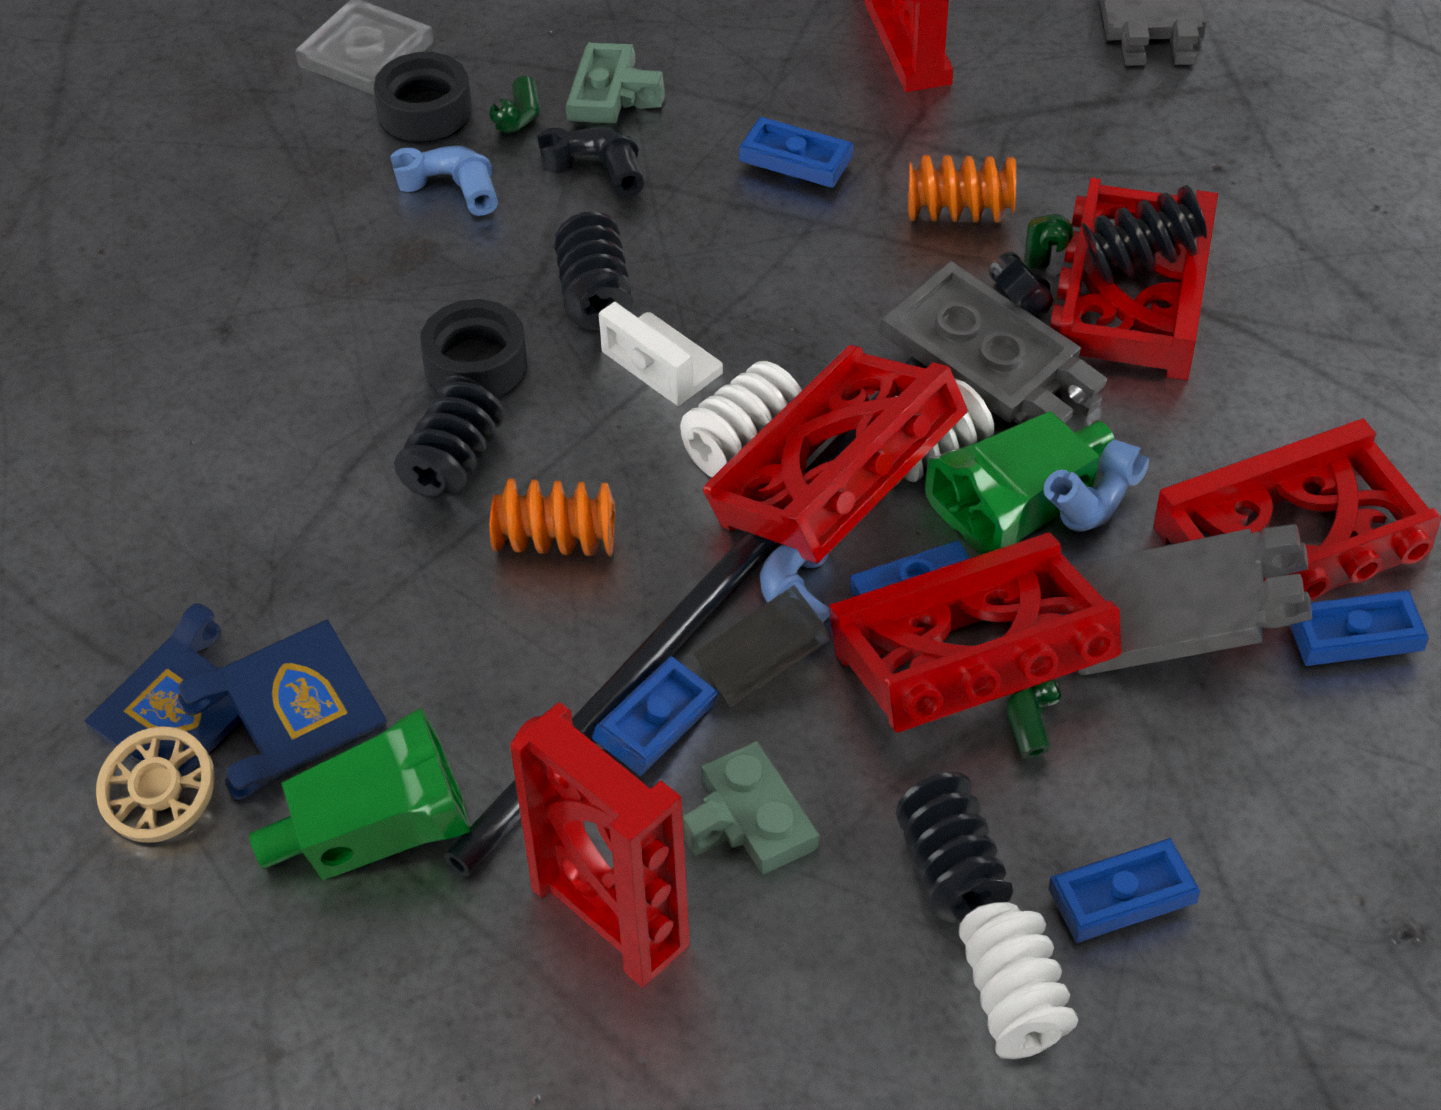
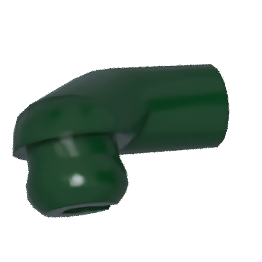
M521 76L514 80L512 84L514 102L509 99H500L502 104L500 109L495 104L491 106L489 116L496 123L497 130L509 134L516 133L539 116L540 106L537 83L532 77Z
M1050 214L1030 220L1027 227L1024 262L1027 266L1033 269L1046 268L1050 264L1052 246L1057 245L1056 253L1067 248L1074 233L1073 226L1066 217L1060 214Z
M1056 679L1012 693L1007 701L1006 712L1021 758L1023 759L1038 757L1051 750L1041 716L1044 713L1045 706L1057 704L1061 699V690Z

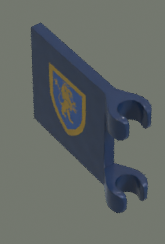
M200 603L190 606L184 612L172 636L84 720L87 727L114 747L127 737L141 730L161 726L174 727L194 736L210 753L242 721L228 696L205 711L194 716H188L178 702V695L180 694L179 684L184 679L199 673L219 669L196 653L212 645L221 634L219 625L212 621L215 616L213 611ZM161 740L158 757L169 761L176 741ZM151 743L143 745V748L146 751L149 750ZM184 744L183 751L188 749L189 746ZM138 749L128 755L137 763L145 760ZM197 755L187 760L178 768L182 776L189 774L200 763Z
M328 619L217 670L190 676L179 684L180 694L178 695V702L188 716L197 715L228 696L261 753L239 760L228 767L225 786L235 800H241L252 795L274 779L385 726L387 723L386 717Z

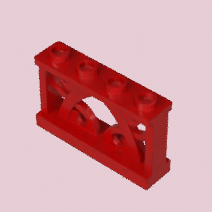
M863 0L905 93L953 84L954 68L945 52L949 0Z
M1090 177L1087 196L1077 195L1074 205L1072 226L1080 228V231H1073V238L1069 241L1065 251L1064 262L1072 263L1073 265L1072 268L1062 267L1060 272L1057 299L1065 300V305L1054 304L1050 327L1080 346L1079 356L1167 369L1166 377L1188 381L1198 331L1218 193L1197 190L1196 198L1202 210L1207 228V239L1203 236L1197 238V255L1191 256L1185 247L1179 244L1176 245L1177 254L1179 255L1177 262L1170 264L1166 258H1163L1156 252V269L1154 270L1163 276L1182 282L1154 284L1140 292L1135 300H1133L1115 283L1107 285L1096 271L1086 245L1082 222L1094 234V221L1096 217L1104 214L1108 219L1115 220L1116 210L1123 207L1128 209L1135 217L1136 205L1143 200L1151 203L1156 210L1157 197L1163 193L1100 185L1101 179ZM1171 195L1177 202V195ZM1084 282L1091 294L1080 297ZM1155 300H1164L1171 305L1169 308H1160L1154 302L1151 310L1146 306ZM1093 311L1101 315L1097 319L1096 325L1081 321L1082 315L1086 312ZM1115 317L1122 321L1115 328L1106 326L1113 322Z
M849 345L704 485L703 492L722 528L730 531L740 529L798 550L801 558L818 564L968 412V409L949 366L932 362L925 369L865 354L861 347ZM876 391H880L875 400L869 399ZM856 429V438L834 460L823 463L806 473L807 459L827 439Z
M1362 418L1160 489L1153 529L1164 544L1169 542L1177 544L1204 538L1200 532L1203 530L1211 536L1250 529L1251 533H1261L1270 523L1273 505L1284 501L1312 511L1335 510L1333 526L1320 546L1305 544L1308 569L1287 574H1300L1303 580L1304 592H1308L1311 601H1314L1329 590L1351 582L1362 583L1383 570L1402 563L1413 564L1422 560L1430 553L1434 546L1441 523V515L1435 508H1428L1374 442L1376 432ZM1360 474L1372 490L1358 491L1355 476ZM1322 488L1320 490L1319 495H1313L1309 493L1314 490ZM1378 506L1386 508L1397 521L1372 529L1371 523L1385 524L1387 516L1374 509L1358 510V507ZM1256 512L1258 517L1251 524L1245 526L1249 516L1247 514Z
M1050 532L829 605L835 655L844 667L849 665L887 715L890 726L897 733L1114 659L1121 654L1119 608L1112 601H1106L1061 554V544ZM982 620L992 622L1014 621L1003 637L976 646L943 642L950 631ZM890 652L883 659L879 657L881 654ZM911 661L909 669L894 673L901 665Z
M558 702L542 716H535L526 721L510 743L531 888L541 898L546 897L551 892L622 953L624 972L644 988L690 946L682 797L662 780L650 789L573 726L571 710L561 702ZM584 821L596 823L601 837L612 852L613 868L608 866L585 831Z

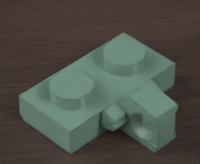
M588 42L585 45L565 106L567 121L595 124L616 123L621 106L626 108L634 105L638 109L661 107L665 96L662 71L633 68L636 60L633 44Z
M757 741L701 766L702 782L710 794L704 798L703 805L683 815L684 840L694 856L725 842H728L731 848L743 845L760 873L764 875L816 851V848L819 847V833Z

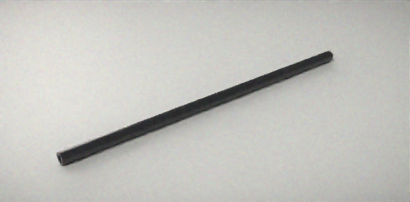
M912 356L905 363L927 368V366ZM880 391L871 400H875ZM856 429L837 435L806 468V473L823 463L834 460L856 438ZM746 532L572 717L573 726L593 742L592 736L596 725L683 645L777 542ZM515 779L470 826L471 832L463 834L444 854L445 860L450 867L460 875L469 876L521 820Z

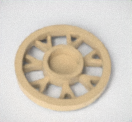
M166 726L141 730L118 744L104 761L96 783L98 809L108 825L127 839L144 843L170 839L191 827L208 806L215 784L214 765L205 747L194 736L184 730ZM161 740L176 741L169 761L158 757ZM151 743L150 749L146 751L143 745ZM184 744L189 746L185 751H183ZM138 749L145 760L139 762L130 772L122 762L130 753ZM197 755L201 767L182 776L178 768L187 760ZM119 768L122 771V774L120 776H114L116 770ZM127 784L130 796L110 801L111 785ZM183 788L198 789V793L191 805L177 801ZM140 805L146 809L134 828L122 823L136 806ZM171 807L174 821L158 827L157 812ZM120 808L115 815L112 809Z

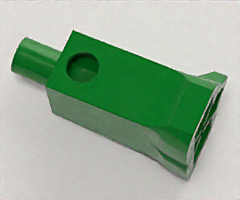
M1049 411L975 444L930 458L928 460L924 490L933 509L952 529L958 530L962 534L965 542L979 555L1018 543L1022 538L1060 515V510L1044 495L1043 488L1046 479L1056 470H1067L1070 474L1073 472L1086 487L1093 488L1099 458H1101L1107 444L1114 439V435L1110 428L1102 421H1095L1073 432L1053 412Z
M422 707L399 719L380 735L282 782L291 816L249 833V840L253 852L263 869L304 853L324 881L421 844L447 840L471 832L463 795L455 780L441 742Z

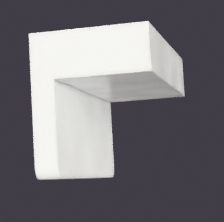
M613 302L599 312L602 352L676 406H680L722 375L723 364L720 360L653 313L646 312L637 318L616 302Z

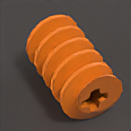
M930 155L922 156L917 170L913 169L911 160H909L908 215L910 221H917L922 207H927L932 222H938L943 207H948L953 222H959L964 207L969 208L974 223L980 222L985 208H990L995 223H1001L1006 208H1011L1014 215L1016 200V160L1014 157H1006L1001 171H998L993 156L985 157L980 171H977L972 156L964 157L959 171H956L951 155L943 156L938 170L934 169Z
M508 478L502 495L494 494L490 511V541L492 550L502 551L509 536L514 552H525L532 538L537 552L548 554L556 538L561 554L571 555L579 539L585 556H594L601 540H603L608 556L612 557L615 537V502L608 483L602 482L596 498L590 499L585 482L578 481L572 498H568L565 495L562 482L555 480L549 496L545 497L542 495L538 480L531 479L527 492L523 496L519 495L515 479Z

